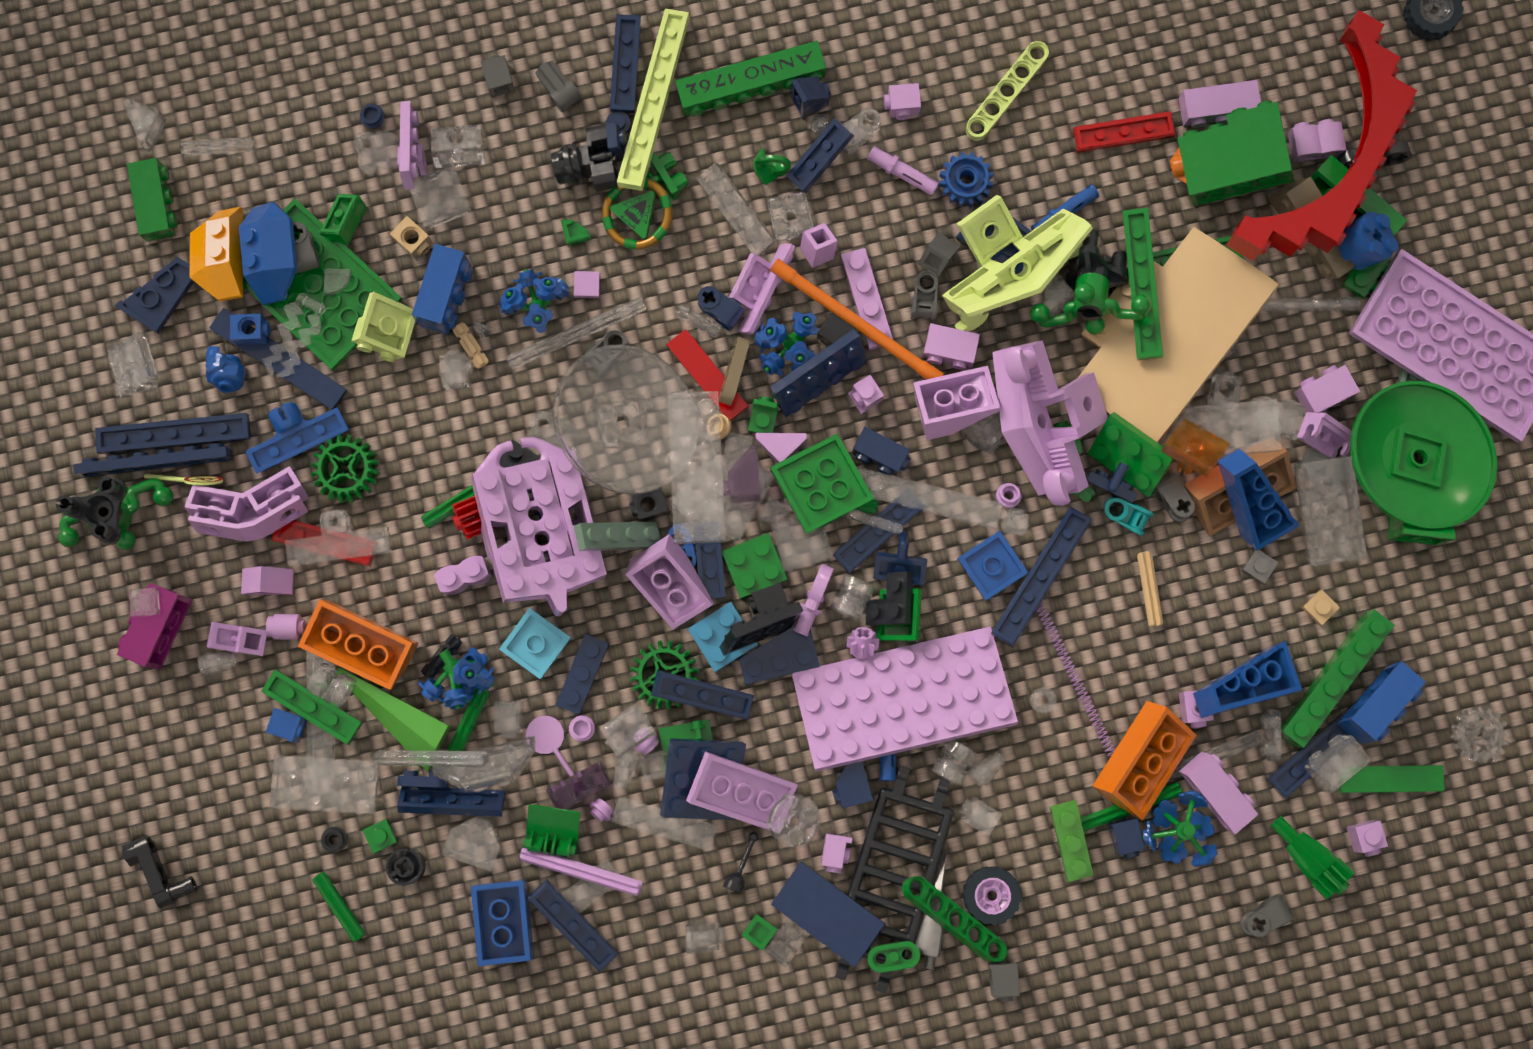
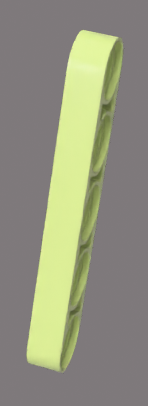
M1041 41L1032 42L972 115L966 126V134L971 140L980 141L987 136L1043 66L1049 55V50L1045 43ZM1035 48L1041 49L1044 57L1039 60L1034 59L1030 51ZM1018 67H1025L1029 75L1026 78H1020L1016 75L1015 70ZM1005 85L1011 86L1014 94L1010 97L1003 96L1000 91L1001 87ZM989 104H995L999 108V113L994 116L989 115L985 107ZM973 123H980L984 127V132L975 134L971 131L970 126Z

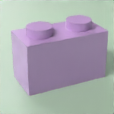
M930 323L922 358H926L927 362L941 365L942 362L949 363L958 370L972 368L980 334Z
M1334 365L1322 371V377L1315 380L1312 376L1299 383L1301 388L1294 393L1305 412L1321 413L1356 395L1360 390L1346 365L1338 369Z

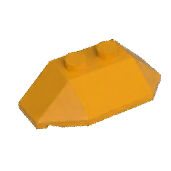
M242 207L218 211L190 233V278L219 302L243 297V266L239 226L243 222Z

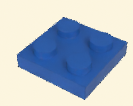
M1001 531L993 534L957 558L984 601H987L1028 574V571Z

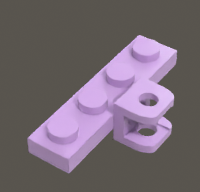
M411 101L400 102V147H398L397 165L404 190L415 189V178L419 177L418 167L421 176L427 175V162L423 145H415V143H419L418 130L415 128V126H419L418 112L413 111Z

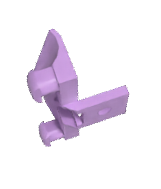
M1043 340L994 351L992 354L997 396L1000 405L999 413L1002 434L1038 496L1046 494L1049 501L1054 505L1064 506L1069 504L1070 498L1068 494L1078 493L1089 486L1074 440L1097 428L1108 419L1094 372L1086 373L1058 389ZM1064 400L1072 427H1052L1046 406Z

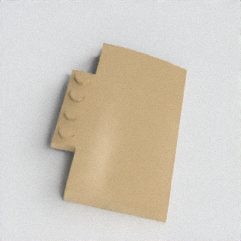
M1195 227L1192 228L1164 266L1154 261L1163 358L1137 361L1133 320L1118 319L1112 314H1108L1102 317L1105 321V328L1100 334L1092 335L1086 329L1081 333L1085 339L1099 347L1100 350L1080 376L1094 372L1107 415L1109 416L1113 412L1117 413L1158 443L1279 287V284ZM1129 276L1128 283L1117 287L1108 298L1116 300L1121 309H1131Z

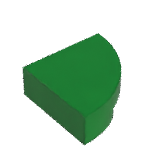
M561 220L567 246L591 240L589 232L581 224L572 220Z

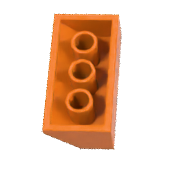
M319 599L297 647L392 690L408 667L419 642L336 603Z
M1146 701L1092 786L1107 800L1143 821L1197 735L1168 707Z

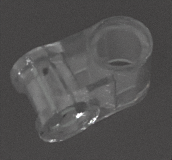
M866 108L851 120L843 123L855 135L844 148L848 154L858 150L866 141L879 132L881 128L880 115L875 109ZM868 119L870 122L874 120V125L871 126L869 123L865 125V120Z

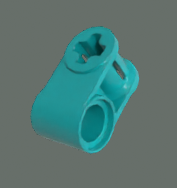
M1116 496L1109 497L1103 504V512L1107 517L1141 536L1144 535L1143 529L1149 518L1155 514L1137 504H1132ZM1114 502H1120L1122 505V510L1118 515H1111L1109 512V507Z

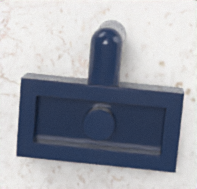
M1121 462L1111 481L1109 480L1111 475L1099 469H1096L1095 473L1089 471L1086 476L1088 482L1133 503L1137 493L1132 491V485L1122 481L1129 466Z
M906 531L899 533L897 554L876 552L873 579L887 581V573L912 572L913 584L924 586L927 558L907 556L909 534Z

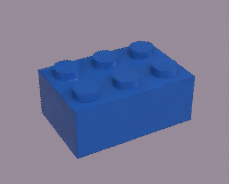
M434 244L412 312L413 318L420 327L449 335L450 330L456 326L458 321V315L456 314L458 305L462 306L466 292L463 290L466 282H470L473 274V268L463 251Z
M1402 661L1386 666L1337 724L1359 744L1373 743L1376 740L1381 741L1389 733L1390 729L1387 727L1393 720L1397 722L1406 713L1407 710L1404 707L1410 701L1413 703L1423 693L1421 688L1426 682Z
M527 879L471 886L478 966L531 961L534 958Z

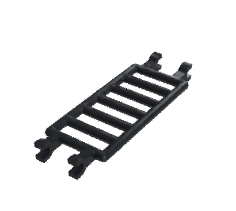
M900 765L893 790L883 787L879 791L847 895L855 901L860 900L911 917L907 932L885 925L879 935L900 942L911 941L915 943L924 914L923 911L916 906L912 907L860 889L864 874L902 886L903 882L909 878L869 865L868 861L872 849L926 866L924 878L933 885L954 816V811L951 808L943 806L950 780L940 778L932 803L903 793L911 768ZM889 799L942 816L938 832L884 815L887 800ZM881 824L934 841L930 857L875 839L879 825ZM913 881L910 886L911 890L917 891L920 894L919 884ZM869 948L866 954L863 956L864 958L868 959V954L871 948ZM909 949L903 950V958L910 959L912 952ZM882 953L876 956L877 962L884 963L886 956ZM843 958L840 960L835 977L845 980L850 964ZM892 971L880 973L876 991L886 993Z

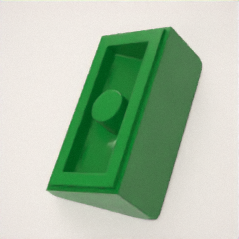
M338 194L319 234L341 244L348 245L366 210V204L361 197L352 194Z

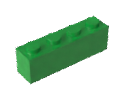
M1331 155L1311 178L1322 196H1324L1338 185L1349 169ZM1371 188L1365 189L1363 194L1367 196L1359 208H1355L1353 212L1357 214L1355 218L1368 212H1376L1379 215L1384 213L1390 219V228L1393 236H1395L1407 222V219Z

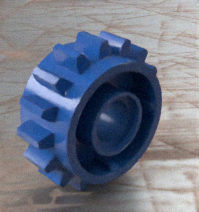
M961 152L957 158L951 156L950 164L944 163L943 169L945 171H940L939 175L944 180L939 182V187L945 189L942 195H948L951 204L955 201L959 207H962L963 204H968L970 208L975 201L981 204L982 196H989L990 192L988 189H992L993 182L989 180L993 178L994 174L993 172H988L990 164H984L982 156L977 158L974 157L973 152L970 155H964ZM969 176L972 179V183L964 184L960 177Z

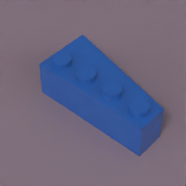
M1239 448L1218 460L1240 536L1256 551L1300 526L1291 515L1288 507L1280 499L1281 497L1277 491L1270 485V481L1261 468L1245 452Z
M1286 641L1268 647L1197 690L1193 695L1200 717L1204 718L1285 697L1301 691L1302 688Z

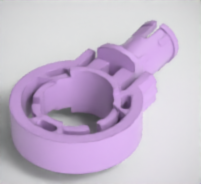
M821 564L811 591L808 590L806 597H808L806 603H800L803 612L799 616L793 631L808 637L815 617L823 613L817 609L820 602L823 603L825 597L823 594L834 568Z

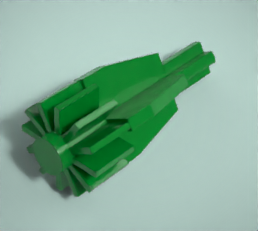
M1282 816L1270 825L1289 844L1286 847L1287 851L1302 873L1312 882L1311 885L1325 899H1328L1334 893L1339 896L1350 886L1347 881L1355 872L1340 857L1337 858L1328 848L1305 832L1299 834Z

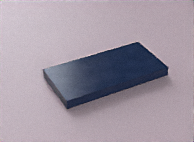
M801 861L771 903L773 907L853 967H857L886 925L885 922Z

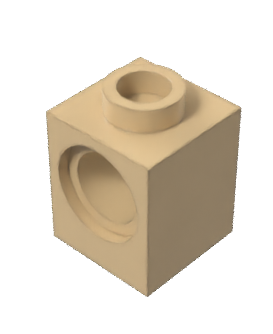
M408 216L390 233L393 240L415 260L419 256L423 257L426 255L433 243L429 235ZM411 236H419V239L416 243H407L408 239Z

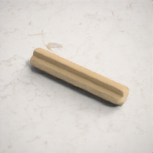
M1150 551L1140 552L1137 558L1148 625L1151 627L1160 626L1163 624V617L1152 553Z

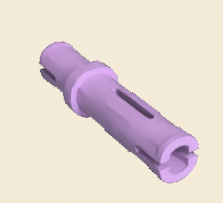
M876 146L872 148L867 160L885 169L887 174L890 175L892 173L927 194L933 195L939 184L938 181L898 160V156L894 155L893 157Z

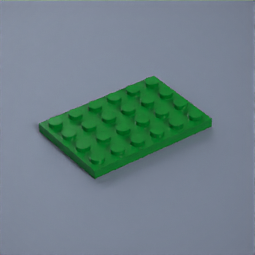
M294 198L283 211L292 218V222H300L310 231L320 260V267L295 274L292 284L287 291L286 300L263 306L334 371L357 348L358 344L351 342L358 318L363 316L369 293L375 292L399 303L403 299L345 244L321 236L319 232L323 224ZM301 232L297 233L296 240L300 239L299 235L302 234ZM243 276V287L260 302Z

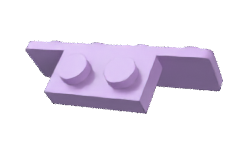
M780 244L771 263L755 253L749 255L729 298L748 309L739 327V333L752 335L761 324L760 318L764 310L771 304V296L775 288L782 281L770 269L778 258L788 265L793 258L794 245Z

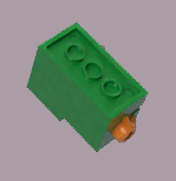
M1264 101L1258 103L1257 107L1247 109L1246 107L1234 109L1231 111V114L1226 115L1228 125L1214 124L1209 126L1208 130L1201 132L1191 130L1178 137L1179 148L1170 160L1173 176L1187 184L1189 196L1195 207L1295 182L1278 102Z

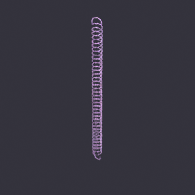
M1046 608V609H1042V610L1037 609V611H1036V612L1043 611V612H1041V613L1038 615V616H1043V615H1045L1043 618H1041V621L1046 620V619H1048L1047 621H1049V620L1052 618V617L1045 618V617L1048 616L1050 613L1042 614V613H1044V612L1047 610V608ZM1045 621V622L1042 624V625L1049 624L1048 626L1045 627V629H1050V630L1047 632V634L1053 633V632H1055V633L1058 632V630H1055V631L1050 632L1051 630H1053V629L1056 627V626L1049 627L1050 625H1052V624L1054 623L1053 621H1052V622H1049V623H1046L1047 621ZM1050 635V636H1049V638L1056 637V638H1054L1051 642H1056V641L1061 642V641H1062V639L1055 640V639H1057L1060 635H1055V636ZM1064 643L1058 644V645H1056V644L1053 645V647H1056V646L1061 645L1060 647H1058V648L1055 650V651L1062 650L1060 653L1057 654L1058 656H1059V655H1063V654H1065L1064 656H1066V655L1069 653V652L1062 653V652L1065 651L1067 648L1059 649V648H1061V647L1064 645ZM1062 656V657L1059 659V660L1066 659L1065 661L1062 662V664L1069 663L1068 665H1070V664L1073 662V661H1068V662H1066L1067 660H1069V659L1071 658L1070 656H1069V657H1065V658H1063L1064 656ZM1066 665V666L1064 667V669L1070 668L1069 670L1066 671V673L1073 672V671L1077 672V670H1072V671H1070L1071 669H1073V668L1075 667V665H1072V666ZM1070 674V675L1068 676V677L1076 676V677H1074L1073 679H1071L1070 682H1073V681H1076V680L1081 681V678L1075 679V678H1077V677L1079 676V674H1075V675ZM1074 683V684L1072 685V686L1080 685V686H1078L1077 688H1075V691H1076V690H1080V689H1083V690L1086 689V687L1079 688V687H1081L1084 683H1079V684ZM1086 691V692H1082V693H1080V692L1077 693V695H1080V694L1085 693L1084 695H1082L1081 697H1079V699H1083V698L1089 699V698H1090V696L1083 697V696H1085V695L1088 693L1087 691ZM1092 700L1081 702V704L1089 702L1083 708H1087L1090 706H1092L1091 708L1094 707V705H1089L1092 702ZM1089 708L1088 710H1086V713L1093 711L1087 717L1096 715L1095 717L1089 720H1097L1092 724V726L1100 724L1099 726L1094 728V730H1098L1101 728H1103L1102 730H1104L1105 727H1100L1103 723H1097L1101 720V718H1096L1099 714H1093L1096 711V709L1090 710L1091 708ZM1100 730L1099 732H1097L1096 735L1104 733L1103 735L1098 737V739L1107 737L1106 739L1100 742H1108L1102 748L1111 746L1110 748L1105 750V752H1109L1112 750L1115 751L1116 749H1111L1114 746L1113 744L1108 745L1109 743H1111L1112 740H1107L1109 736H1104L1107 733V731L1101 732L1102 730Z

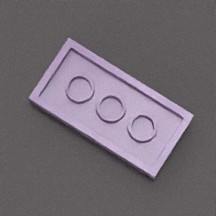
M705 751L686 801L690 804L779 833L798 785L786 779Z

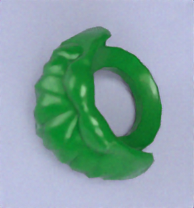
M762 148L753 160L754 172L764 185H767L779 176L786 175L791 167V161L788 158L779 155L766 156Z

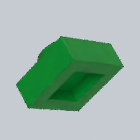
M384 819L362 830L373 854L398 842L388 819Z
M756 913L741 936L763 951L778 929Z

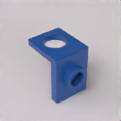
M274 708L266 733L288 739L292 743H300L307 720L299 715Z

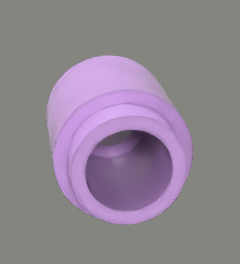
M274 614V616H269L266 621V634L268 637H273L274 640H300L301 635H303L306 629V621L302 619L300 614Z

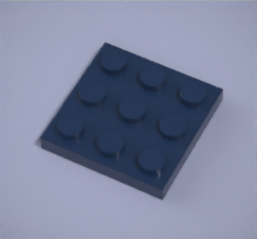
M670 738L660 816L663 818L736 820L735 818L690 804L686 799L705 751L744 764L746 744L737 741Z

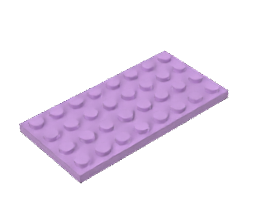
M1403 249L1397 251L1350 330L1349 335L1419 380L1435 383L1454 391L1474 407L1484 422L1517 443L1522 442L1533 423V334Z
M991 626L874 653V656H870L867 659L853 658L792 673L815 772L1018 725L994 636L991 635Z

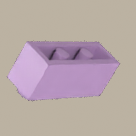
M1257 80L1183 90L1178 98L1183 127L1191 126L1192 128H1200L1205 126L1206 123L1214 122L1216 124H1227L1226 115L1231 114L1232 110L1241 107L1250 109L1257 107V104L1261 103Z
M1201 752L1179 772L1192 789L1205 798V801L1208 802V809L1225 830L1237 834L1258 815L1253 808L1255 803L1246 793L1242 794L1237 788L1239 786L1238 781L1231 774L1224 772L1222 769L1224 764L1215 754L1210 755Z

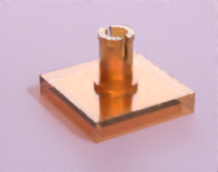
M1185 418L1164 444L1161 452L1179 461L1177 466L1179 472H1182L1184 466H1187L1183 474L1190 475L1195 470L1207 477L1218 463V460L1227 451L1230 443Z

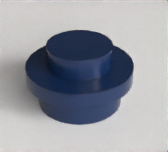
M369 104L361 110L360 120L365 127L376 129L384 123L385 113L380 106Z
M615 111L608 115L606 123L616 122L625 133L629 131L631 123L626 113Z

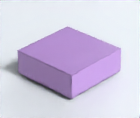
M575 271L574 298H599L600 272Z

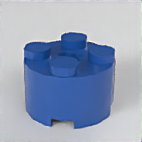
M1368 212L1355 218L1349 228L1345 227L1343 232L1346 233V236L1338 247L1345 261L1350 260L1355 265L1354 269L1363 270L1390 258L1398 250L1399 245L1390 228L1389 217L1384 213L1379 215L1376 212Z

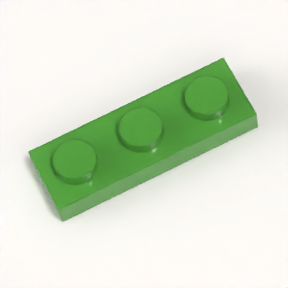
M1072 800L1050 806L1067 881L1072 882L1093 876L1076 801Z

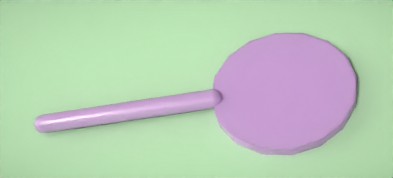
M551 716L535 718L526 730L528 745L540 754L554 752L579 791H584V787L558 750L564 740V730L561 723Z

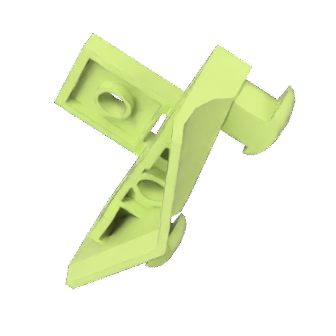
M996 195L959 221L957 226L980 268L942 295L949 309L958 314L961 319L955 324L956 329L964 331L974 330L985 322L989 315V310L1042 293L1067 260L1078 256L1083 240L1093 229L1091 224L1085 219L1062 209L1022 237L1002 197ZM993 224V234L989 237H986V228L989 225ZM1010 243L1019 250L1018 253L1004 263L990 259V257ZM1023 262V270L1019 274H1015L1016 265Z

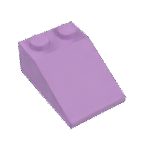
M988 366L913 382L915 401L926 440L952 435L1000 411L999 401Z
M670 534L630 559L625 575L672 629H675L713 605L710 595L686 553Z

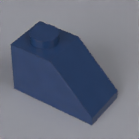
M818 76L798 78L792 81L791 99L802 119L829 106L831 92L825 82L821 83Z
M862 761L845 765L835 782L836 789L832 790L836 805L841 804L842 809L872 801L873 798Z

